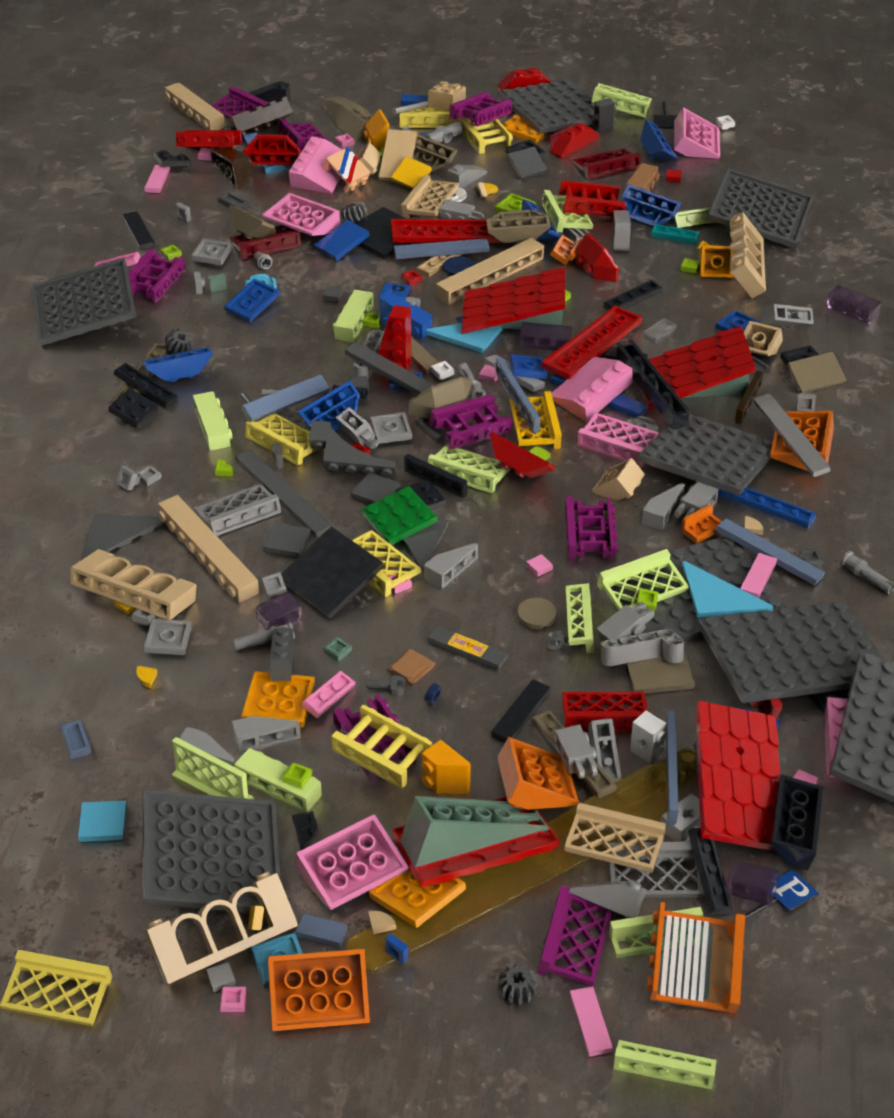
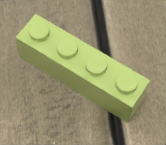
M354 290L352 295H349L348 302L344 304L342 312L338 314L336 323L332 325L335 340L354 342L363 326V319L374 306L373 292Z
M213 391L193 395L194 409L209 450L231 447L232 431L228 429V421L224 416L223 408L220 406L219 398L215 397Z
M249 748L234 764L235 768L246 773L248 785L304 812H308L322 796L321 781H318L315 777H310L303 789L283 783L282 777L289 766L264 755L260 751Z

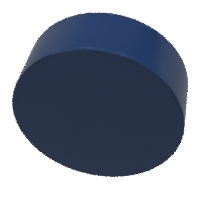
M433 683L428 688L424 701L434 704L441 694V686Z

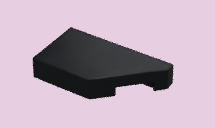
M313 811L291 815L300 851L305 849L318 833V826Z

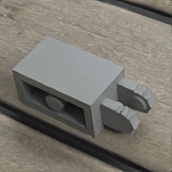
M446 199L440 207V219H483L485 217L483 213L475 211V205Z
M348 407L336 417L343 432L362 446L366 445L371 449L377 448L379 444L375 439L376 436L370 424L353 409Z
M700 482L692 485L687 494L682 495L680 498L679 507L674 514L675 518H680L682 515L686 517L709 504L714 506L717 502L719 489Z
M643 602L638 603L633 608L626 604L597 628L601 641L641 634L646 629L645 624L653 618L655 611L651 608L646 609L647 605Z
M580 725L555 730L556 748L568 773H576L579 779L584 778L585 770H589L592 776L597 775V766L594 761L596 759V751L589 744L587 732H583Z

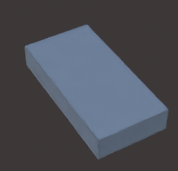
M81 719L60 725L71 759L92 754Z
M303 913L296 930V937L340 948L348 927L344 923Z

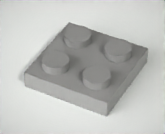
M203 239L193 252L192 261L222 265L232 251L233 245L232 243Z
M405 412L370 417V423L378 444L412 439V432Z
M152 619L144 646L145 653L185 655L192 629L191 621Z

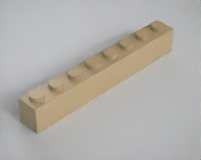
M529 238L436 283V297L447 305L455 303L464 298V293L467 290L487 287L489 284H493L544 259V245L533 238Z
M178 495L158 503V517L160 521L165 522L169 530L177 535L178 540L187 546L188 551L191 554L193 553L199 563L207 568L209 574L215 576L219 585L227 589L230 597H234L240 603L259 594L258 579Z

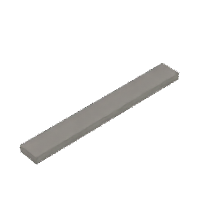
M770 393L754 398V404L813 477L831 471L829 464Z

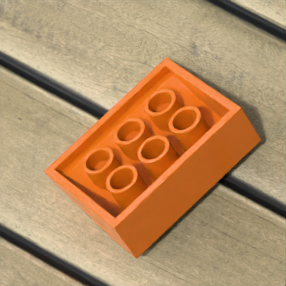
M785 411L828 463L834 431L833 411ZM775 430L770 457L808 471Z
M511 737L507 738L497 758L508 803L516 808L522 807L527 810L578 805L579 800L571 774L568 773L560 755Z
M365 949L268 957L272 1031L370 1023Z

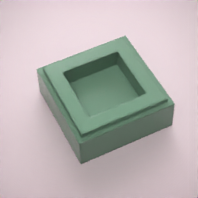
M225 274L209 276L211 292L227 290Z
M336 637L323 649L325 654L339 662L352 651V646Z

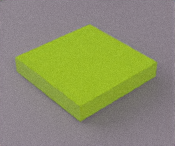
M511 193L495 206V211L522 210V201L524 199L534 204H537V202Z

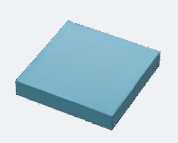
M126 801L82 802L78 833L79 842L124 840Z
M295 933L250 947L264 988L269 987V956L303 954Z

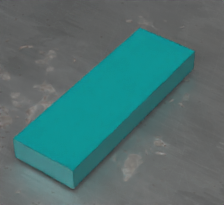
M654 224L651 231V237L695 245L700 235L698 231Z

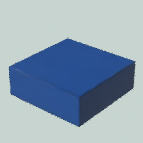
M392 933L385 938V951L403 964L408 959L409 946Z

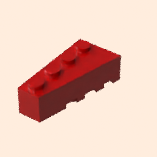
M394 305L387 320L378 354L406 370H409L412 364L411 308Z

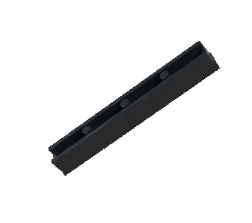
M632 339L629 340V344L621 345L620 342L616 343L617 359L632 368L633 379L672 429L688 426L690 424L689 409Z

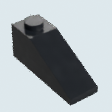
M275 82L254 90L249 94L268 103L272 101L278 103L283 97H287L289 102L290 83Z

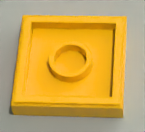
M406 156L391 176V181L413 190L425 175L430 174L432 168Z

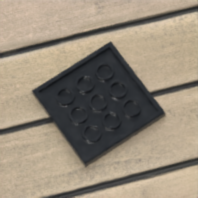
M385 207L378 209L366 216V218L355 222L358 226L369 231L370 234L369 237L358 245L383 259L394 254V246L411 244L393 243L391 219L406 218Z
M331 526L288 566L281 575L286 587L331 619L385 566L378 558Z

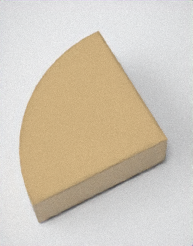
M483 182L478 183L473 188L475 193L480 195L479 197L488 196Z
M745 516L744 528L756 535H763L762 524L752 517Z
M368 911L373 934L396 929L395 921L390 915L381 911Z

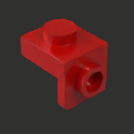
M780 699L750 702L752 707L763 706L766 715L776 716V718H778L779 713L782 711Z

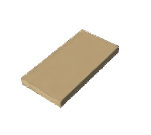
M388 129L379 180L391 181V176L406 156L413 159L417 140L416 131Z

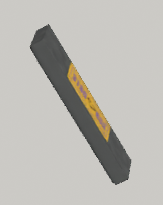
M439 625L428 637V643L496 670H499L508 658V653Z

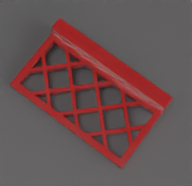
M562 692L564 726L567 728L580 725L583 732L589 733L588 726L591 721L604 719L613 720L614 733H632L633 722L642 713L648 711L645 692ZM567 699H576L577 702L572 703ZM590 699H596L598 701L596 703H593L590 701ZM617 699L619 701L617 703H614L610 700ZM631 699H641L637 703L631 701ZM585 704L586 706H588V708L583 709L579 706ZM603 704H605V705L609 706V708L604 709V708H602V707H600V706H602ZM624 704H626V705L630 706V708H628V709L626 710L625 708H623V707H621V706L624 705Z

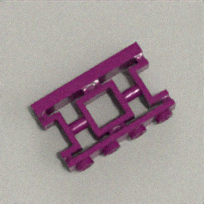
M484 91L451 104L449 119L455 120L465 117L470 119V122H475V126L478 127L510 114L512 100L507 99L501 102L493 100V96L489 97V92Z
M149 249L128 272L132 294L136 291L146 293L147 299L152 297V301L156 303L182 272L185 271L184 257H175L172 261L162 259L160 253L156 255L154 249ZM153 274L157 275L158 277H151L150 275Z
M490 394L431 410L429 424L432 428L435 427L436 430L445 428L447 431L445 441L446 443L449 442L448 447L450 449H455L491 439L492 432L499 436L511 432L513 420L508 416L499 418L496 414L498 404H494L495 397ZM474 419L478 423L469 426L466 421Z
M566 497L565 518L568 561H576V555L584 558V552H602L603 558H607V555H610V560H614V554L618 553V542H615L617 540V529L613 528L616 527V517H612L615 514V505L611 504V498H607L606 502L599 500V506H581V499H577V502H574L573 497ZM574 510L577 511L578 521H575ZM603 511H606L607 522H605ZM583 526H600V530H583ZM576 535H578L580 541L579 547H577ZM606 535H608L609 547H607V542L605 541Z
M379 694L374 695V700H371V698L367 700V707L378 710L380 714L393 719L394 722L399 724L397 716L391 713L387 701L383 700ZM341 707L333 710V724L338 732L347 735L353 729V726L357 725L360 721V712L352 714L348 707L344 708V712ZM367 725L354 741L365 744L369 740L366 735L377 730ZM385 735L386 738L381 739L371 750L376 753H383L395 739ZM402 744L389 760L394 762L401 759L402 761L413 749ZM417 758L412 762V765L416 764ZM361 767L370 783L378 780L376 774Z

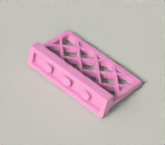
M595 413L585 428H581L578 431L577 446L623 461L633 458L638 466L643 467L645 463L638 461L639 454L660 433ZM596 420L603 421L604 423L596 424ZM612 426H619L620 428L612 429ZM608 428V431L601 432L600 429ZM629 431H634V432H636V433L629 435L628 432H629ZM624 433L625 436L617 437L616 434ZM650 436L653 437V439L645 440L644 437ZM637 438L641 439V441L639 442H633L632 440Z

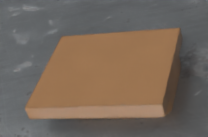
M410 648L387 668V672L405 678V682L413 686L435 666V662Z

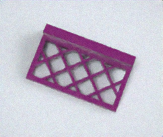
M231 86L228 88L229 93L213 104L212 107L222 113L225 118L230 119L234 115L245 112V109H251V113L254 108L259 106L264 108L269 103Z
M279 119L278 133L280 135H287L301 151L310 137L322 138L331 143L312 123H288L285 119Z
M561 885L536 973L546 976V973L550 972L593 986L612 910L569 893L570 888ZM570 903L579 904L583 910L575 913ZM597 910L606 914L604 918L597 920L592 912ZM587 915L592 923L583 926L579 917ZM573 920L578 929L570 932L565 923ZM595 927L600 936L592 939L587 930ZM582 933L587 942L579 945L573 936ZM569 939L573 948L565 951L560 942ZM591 946L596 955L588 958L582 949ZM577 952L582 961L574 964L569 955ZM564 958L569 966L561 968L554 964L556 960ZM586 965L591 972L590 977L581 974L577 968Z

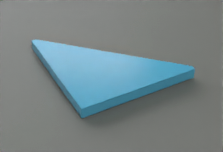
M462 323L426 329V335L483 353L504 328L502 326H493L461 334Z
M682 561L683 572L689 586L697 618L764 610L773 611V605L686 561Z

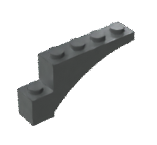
M312 420L309 442L314 449H325L323 463L326 469L331 471L345 470L349 473L356 471L365 474L371 472L383 476H396V461L381 459L359 451L344 441L332 429L330 422Z

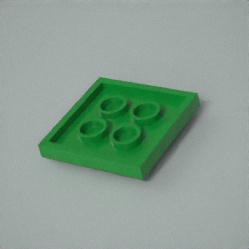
M409 485L361 509L363 517L391 545L438 522L437 516Z

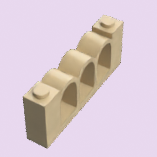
M742 212L730 219V229L732 230L730 231V236L733 241L730 244L733 253L731 255V273L753 299L766 291L764 241L761 234Z
M97 549L71 567L72 585L169 621L196 600V584L181 578L176 580L172 575L165 573L154 574V571L147 566L131 565L129 560L114 557V554Z
M269 871L256 876L257 881L251 883L252 887L249 886L236 890L228 901L215 900L202 906L198 915L186 913L176 916L171 922L169 920L162 922L160 918L148 923L149 928L143 931L164 984H170L298 926L278 874L270 875ZM245 892L251 893L257 898L260 906L264 908L263 914L269 926L249 936L246 934L236 907L238 898ZM215 905L226 909L239 939L218 950L206 922L208 911ZM183 919H191L197 924L209 954L187 964L175 934L177 925Z

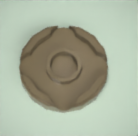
M538 597L524 600L518 606L517 611L520 623L529 629L535 630L552 626L557 616L555 605L549 600Z

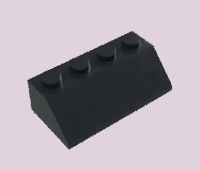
M781 774L771 846L785 864L808 871L817 851L823 786Z

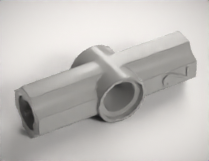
M459 121L446 127L439 125L434 132L427 134L425 137L437 142L449 143L454 136L463 133L464 128Z

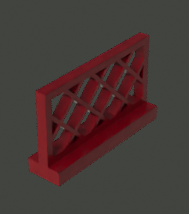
M622 148L573 159L572 164L585 172L586 179L590 180L638 169L641 164V154L638 152L631 153L627 149Z
M284 225L276 226L275 235L249 239L242 234L230 237V242L240 252L242 260L252 258L257 251L269 254L301 246L300 231L293 230Z

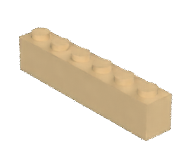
M178 82L164 87L166 101L204 129L221 130L225 128L224 115Z

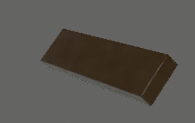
M756 371L737 407L736 424H742L762 385L763 372Z

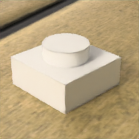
M729 115L716 118L715 123L721 129L735 127V121Z
M446 361L432 365L431 372L439 380L454 375V368Z

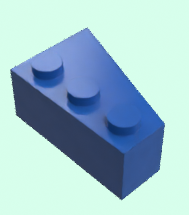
M389 288L379 297L380 325L386 327L388 317L394 305L410 307L411 335L423 339L426 336V329L432 328V315L417 305H411L406 301L405 297L402 296L400 298L393 293L394 290Z

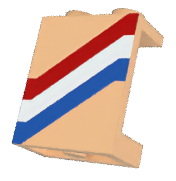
M348 147L327 157L322 167L326 172L333 168L346 182L343 190L345 193L355 190L361 184H366L371 173Z

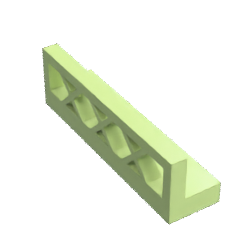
M711 207L677 212L676 216L671 219L674 220L675 228L714 223L707 219Z
M589 583L567 585L566 602L569 646L585 644L587 654L595 653ZM582 591L577 597L570 594V592ZM576 604L582 606L578 611L572 608ZM577 617L583 620L578 625L573 622ZM578 631L581 632L582 634H584V636H585V637L573 638V636H574Z
M701 907L671 911L703 916ZM653 915L610 921L609 937L616 958L654 952V946L640 942L644 937L651 938L652 931L656 932V924H652ZM664 920L662 937L666 933V920ZM673 921L671 922V934H673L674 928ZM679 923L677 948L680 946L681 923ZM686 924V932H687V930H688V928H689V924ZM701 926L700 944L703 942V926ZM685 934V947H687L688 935ZM693 937L692 946L695 945V937ZM662 938L661 951L664 950V945H665V939H664V938ZM627 941L632 945L630 948L620 949L618 942ZM670 941L669 949H672V941Z
M619 1040L616 1047L613 1069L712 1090L716 1060Z

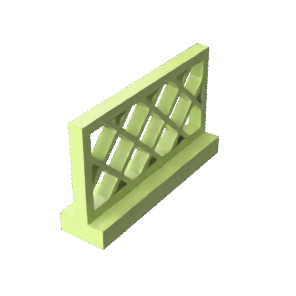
M599 83L594 89L591 102L594 103L610 98L615 102L617 110L645 118L652 98Z
M544 190L541 204L549 215L553 227L558 232L562 233L563 228L593 229V223L588 214L563 212L562 208L566 196L552 195L550 190Z
M447 444L436 455L431 454L428 457V463L467 480V486L491 494L495 491L496 484L509 471L500 466L501 462L460 448L450 449Z
M667 549L600 572L597 582L600 590H605L618 611L623 607L620 599L632 602L629 605L631 608L636 605V596L641 582L651 585L652 591L654 587L665 590V593H658L657 602L689 591L688 584L670 560L671 554ZM668 567L671 575L660 572V569ZM649 573L655 575V579L653 581L643 578V575ZM657 577L668 579V584L656 582ZM632 579L638 581V585L636 587L626 584V582ZM671 581L678 582L681 587L676 588L669 585ZM615 585L622 589L619 593L612 591L610 587ZM624 588L634 591V597L622 594Z
M177 737L172 740L176 770L171 774L173 781L197 794L254 799L253 796L248 794L245 772Z

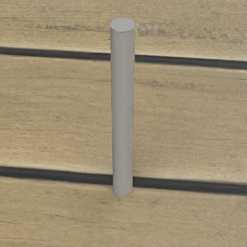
M428 101L393 108L392 113L398 114L428 107Z

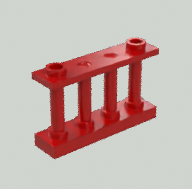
M184 130V132H175L176 147H234V145H242L241 130Z
M561 181L559 195L566 196L563 212L613 217L614 210L625 211L626 203L617 201L620 186Z

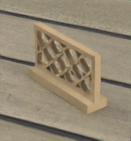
M425 175L401 204L403 217L409 219L412 214L436 217L446 199L449 200L459 188V183L433 181L430 175Z
M578 803L576 816L566 840L564 851L653 873L661 844L664 841L666 823ZM578 825H582V826H586V827H590V828L587 829V830L581 831V830L579 829ZM599 831H607L612 834L603 837ZM594 833L598 839L589 842L586 836ZM621 836H627L634 839L625 842ZM581 839L584 843L582 846L571 845L573 841ZM617 839L620 845L611 848L608 841ZM644 841L656 842V845L647 848ZM603 844L606 850L599 852L593 847ZM638 844L642 850L633 853L629 847ZM625 850L628 856L620 857L616 852ZM647 855L651 860L650 864L640 862L638 858Z

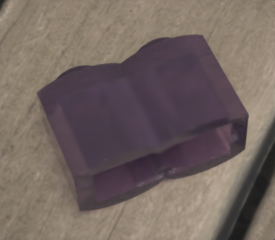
M290 593L279 595L273 601H266L256 607V618L266 630H269L271 626L287 625L290 621L294 623L302 618V607Z

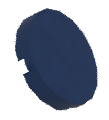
M452 257L445 261L444 272L446 275L453 276L475 265V263L466 257Z

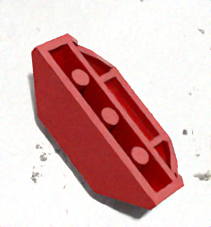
M538 68L517 69L516 71L507 72L497 85V89L503 91L504 89L551 83V80Z
M584 123L569 125L550 135V154L562 159L599 139L600 135Z
M257 134L243 149V154L249 156L252 165L293 166L302 152L287 135Z
M589 233L585 234L577 249V265L593 279L617 282L619 267L617 264H614L613 258L602 244Z
M491 433L495 458L501 462L500 466L505 469L513 468L515 470L514 473L522 478L524 476L534 478L555 470L556 467L496 433Z

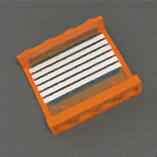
M660 902L659 908L654 910L652 924H656V932L652 931L650 946H654V954L649 956L648 968L652 969V976H648L646 991H650V1000L736 1014L740 1006L745 915L735 914L733 921L665 911V902Z

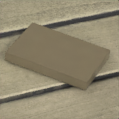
M833 351L789 362L786 365L799 393H809L843 384L847 381Z
M684 655V660L680 663H669L662 657L626 663L633 692H645V694L695 689V682L686 655Z

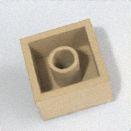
M442 81L428 90V107L450 111L451 104L466 99V87L457 83L448 84V82Z

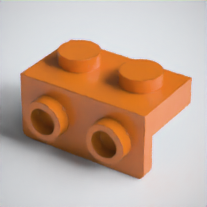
M562 234L550 255L564 265L569 260L572 262L577 254L581 238L579 237L575 243Z
M709 504L683 518L681 533L695 544H698L717 534L716 528L722 521L712 514L713 506Z

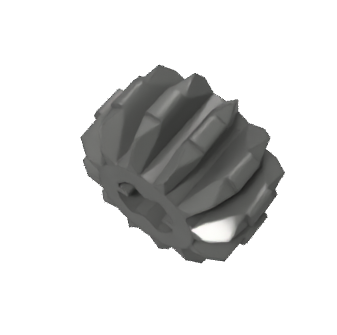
M360 201L346 205L341 210L344 222L346 220L353 223L366 218L368 214L364 202Z
M179 329L176 331L171 330L166 335L165 348L173 354L190 351L193 348L194 339L190 337V334H186L185 331L182 332Z
M515 963L514 968L506 966L505 972H500L497 988L501 992L502 999L508 998L509 1004L517 1001L520 1006L523 1000L529 1003L531 997H535L537 994L538 979L535 977L534 970H527L526 964L520 968Z

